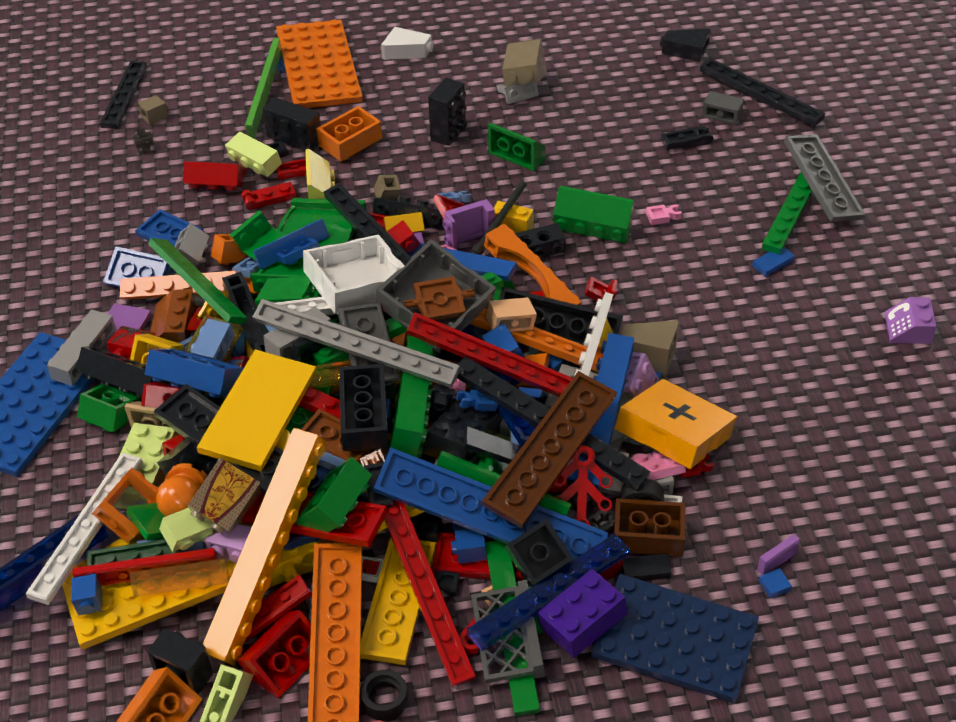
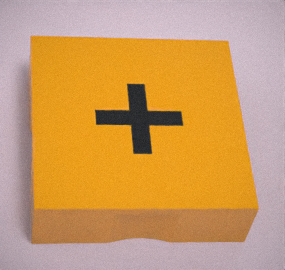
M662 379L620 407L614 429L642 444L654 448L664 456L691 469L703 460L708 452L717 449L731 437L737 416Z

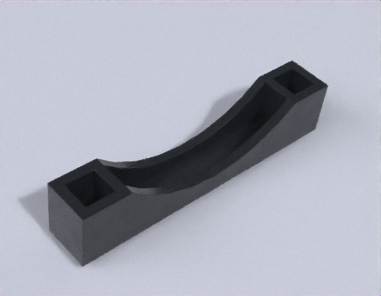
M242 272L222 277L226 297L247 317L246 323L240 324L252 351L254 352L256 349L266 352L264 335L269 332L264 324L253 319L257 308Z

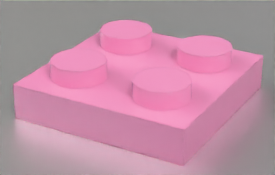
M657 450L648 454H635L630 458L651 471L648 478L651 480L686 472L685 466L664 456Z

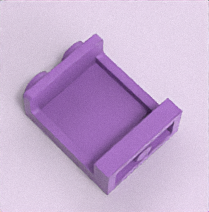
M487 199L444 212L445 244L457 250V244L482 237L495 219V209Z

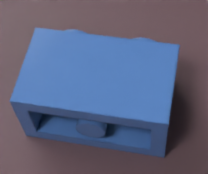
M207 319L205 325L200 329L196 342L192 344L190 353L222 362L235 337L231 324Z

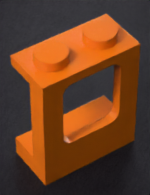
M133 468L121 478L91 513L126 543L134 538L139 530L132 521L113 507V502L127 486H131L147 499L148 504L157 503L156 496L159 488L152 485L141 472Z

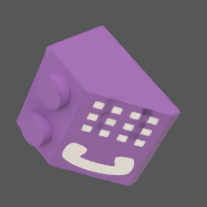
M909 297L885 311L890 343L932 344L936 322L930 298Z

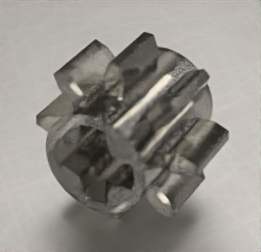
M144 128L136 130V135L132 136L136 149L141 148L142 152L150 150V145L154 144L151 132H145Z

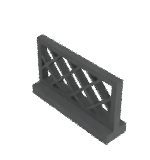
M527 580L518 581V586L471 594L485 683L535 675V679L545 677ZM515 595L516 600L510 607L501 602L505 596ZM489 600L492 602V605L487 611H484L478 607L477 601ZM497 606L506 611L500 620L491 615ZM511 614L520 619L514 628L504 623ZM487 618L496 623L490 633L481 627ZM500 627L510 632L504 641L494 636ZM515 635L524 641L518 650L508 644ZM490 640L500 645L494 654L485 649ZM504 648L514 653L508 662L498 657ZM518 657H521L527 661L528 668L517 669L512 665ZM494 661L504 667L500 673L489 675L488 669Z

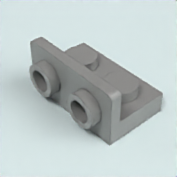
M537 82L505 86V83L497 85L498 92L505 94L507 104L539 95Z

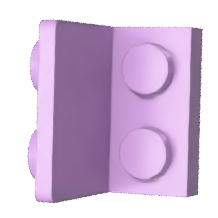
M633 352L624 387V392H629L632 399L659 382V378L646 353Z

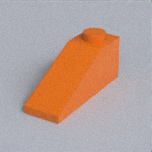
M230 234L214 235L211 256L219 264L229 265V263H238L249 257L240 251L230 237Z

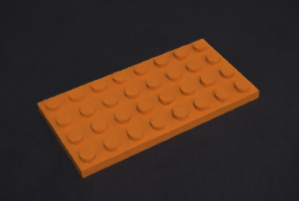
M333 19L323 22L316 21L313 23L276 26L277 35L281 42L282 57L292 103L305 108L363 102L342 20Z

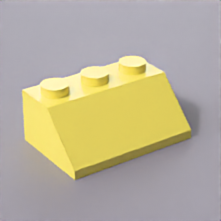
M306 149L309 199H326L324 191L335 186V181H333L335 180L334 169L330 170V162L310 149Z

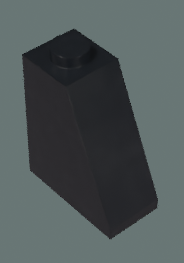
M711 29L668 30L660 40L662 54L701 62L710 44Z

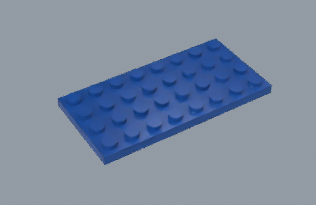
M40 332L0 379V472L18 477L80 399V394L84 393L95 380L85 378L82 374L76 383L71 386L51 379L47 364L57 353L60 346L66 342L65 339Z

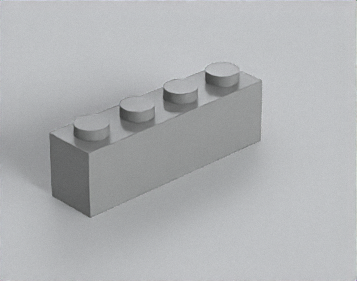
M90 310L78 327L72 331L66 342L60 346L53 358L49 360L47 368L52 380L71 386L76 383L83 374L75 371L81 347L95 346L102 349L116 331L113 315Z

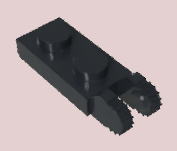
M706 126L661 134V141L667 150L696 144H709L714 138Z

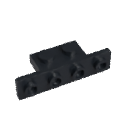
M400 196V198L395 200L374 198L372 212L374 214L396 216L422 212L424 226L444 229V218L440 211L434 208V204H430L428 200L418 199L414 201L409 196Z

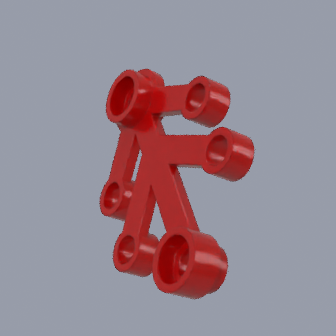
M580 446L572 458L573 461L561 473L564 477V482L561 484L555 482L554 484L563 486L567 481V477L579 468L578 479L562 494L555 497L568 501L578 491L577 519L575 520L590 525L586 519L587 492L598 503V507L602 511H609L612 507V502L609 498H605L587 479L588 469L599 479V484L603 488L611 487L613 479L610 475L605 474L594 462V451L588 446ZM581 453H586L588 455V460L582 462L579 459V455ZM603 477L610 479L608 486L602 484L601 480ZM607 500L610 504L609 507L603 509L600 505L601 501Z

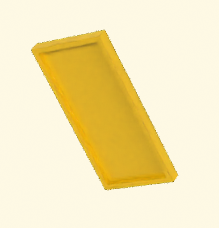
M255 349L197 446L198 453L217 459L222 458L227 462L262 472L316 374V366Z

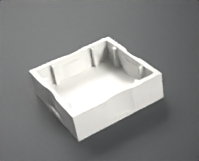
M379 235L355 239L342 244L303 250L304 273L335 314L338 313V308L374 303L376 289L396 271L404 267L403 263L392 254L388 245Z

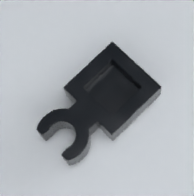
M423 512L425 521L418 522L416 531L418 539L430 542L440 540L443 526L442 518Z

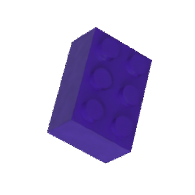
M593 569L538 612L541 629L573 658L628 614L625 596Z

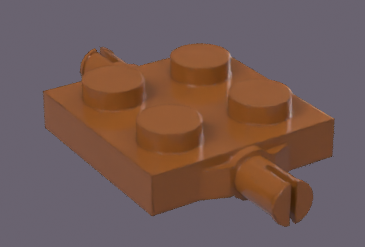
M454 276L414 283L413 290L416 298L404 300L403 304L407 309L417 307L421 315L435 321L462 316L466 312L463 299L475 297V291L473 288L461 290Z

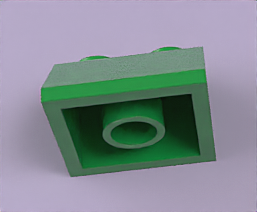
M101 384L80 394L77 417L85 420L88 424L102 427L105 431L114 432L125 426L129 420L125 410L126 403L140 402L141 398L133 393L120 391L118 387Z

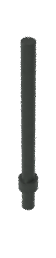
M520 181L479 243L474 245L470 253L478 255L484 253L486 234L500 226L526 188L527 184Z

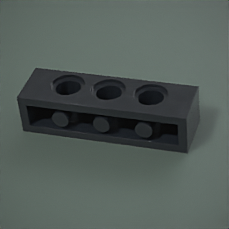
M558 223L515 233L539 258L565 252L566 237ZM485 248V256L495 258V257Z

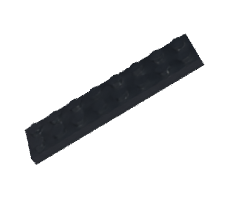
M185 384L156 408L154 414L159 420L198 446L220 407L188 384ZM275 446L262 472L231 462L228 463L261 483L260 492L266 495L284 451ZM317 474L311 479L307 490L319 481Z

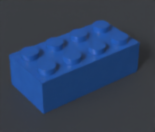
M172 348L149 349L144 375L151 376L152 380L156 382L170 381L171 385L182 388L185 384H188L199 393L206 391L209 392L211 397L222 398V396H228L244 367Z

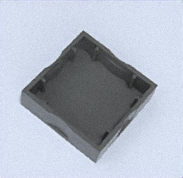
M431 239L412 256L403 268L396 271L376 289L374 303L380 302L383 311L408 329L414 312L421 314L417 307L407 309L403 304L404 300L416 298L413 284L454 276L460 289L468 290L473 288L475 297L463 299L466 312L462 316L438 320L437 322L462 332L488 306L489 301H493L496 287L475 271L462 265L451 253ZM425 342L439 354L444 350Z

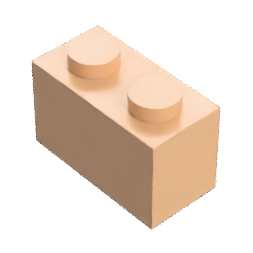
M529 298L489 301L486 318L492 330L504 323L509 332L533 330L537 313Z

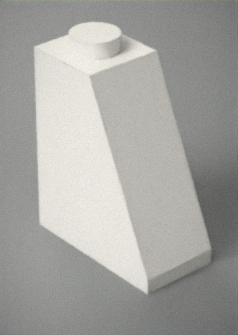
M394 27L381 44L382 59L385 60L426 58L429 52L433 50L430 34Z

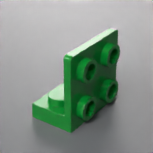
M259 210L230 234V237L240 251L256 262L254 250L285 236L284 233L272 227L264 214Z

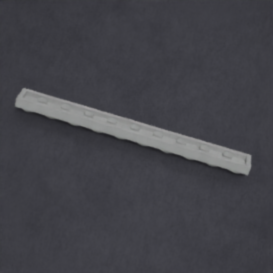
M264 299L261 300L253 315V319L256 322L452 388L460 371V366Z

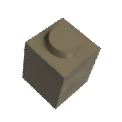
M157 95L138 103L141 117L149 125L168 117V106Z
M379 175L373 188L375 196L389 200L397 199L401 191L397 175Z

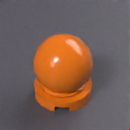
M180 463L173 466L167 473L165 481L159 486L156 496L157 507L165 517L189 508L188 504L207 478V474L203 470L200 472L192 468V464Z

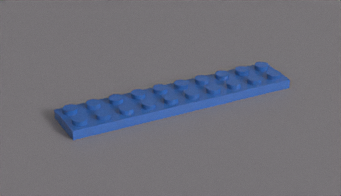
M390 448L373 492L506 544L547 519L573 557V560L564 567L582 574L597 568L608 532L542 506L536 508L521 529L482 506V500L492 488L491 486Z

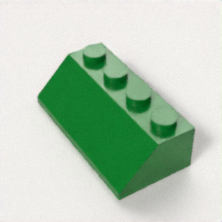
M559 186L553 212V224L558 223L562 231L627 243L632 230L634 200Z

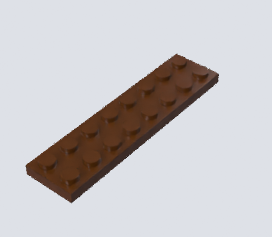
M578 371L484 497L482 506L522 529L574 457L576 451L584 443L614 401L617 391Z

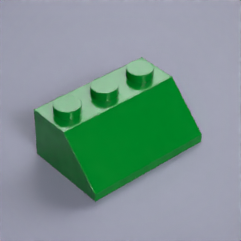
M488 124L489 154L531 171H535L545 161L546 145L495 124Z
M353 457L348 458L328 472L298 516L296 523L324 532H330L334 528L340 529L347 521L346 514L351 512L358 504V496L368 489L369 484L367 482L372 474Z

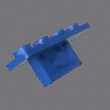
M319 219L254 250L253 253L261 269L278 261L285 265H292L299 258L303 257V250L320 247L318 242L329 237V233L324 220Z

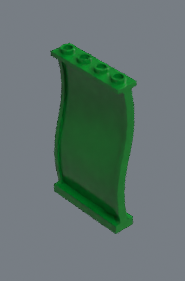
M293 198L291 208L286 212L277 230L287 235L314 221L323 219L329 237L318 242L320 247L349 242L352 240L355 232L352 225L327 199ZM357 200L366 210L365 200ZM301 257L292 265H285L279 261L263 269L260 268L257 273H251L250 277L254 292H260L268 278L307 277V275L304 273L303 257Z

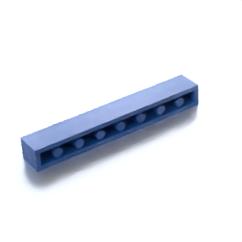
M609 333L607 341L603 340L601 353L604 354L603 358L598 359L596 368L599 374L598 376L594 375L593 379L617 391V395L590 433L609 446L634 350V337ZM579 455V459L582 462L587 461L585 458ZM579 468L568 477V481L571 484L578 479ZM588 469L587 479L599 491V479Z

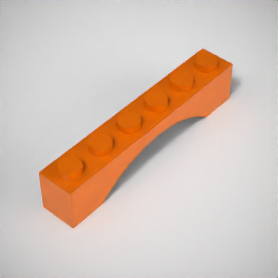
M502 224L486 234L484 247L495 258L516 262L518 267L525 270L536 280L547 298L581 305L579 297L573 294L566 284L555 276L553 271L541 261L539 256L535 255L528 248L525 242H522L516 236L512 229Z

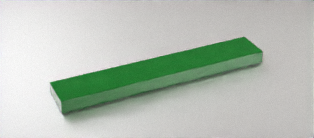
M444 451L441 452L436 464L491 487L501 476ZM546 494L539 506L566 516L571 503Z

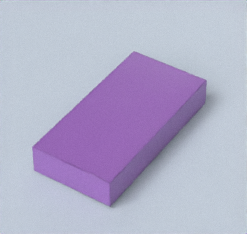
M793 534L760 556L757 571L761 575L771 572L796 555L800 539Z

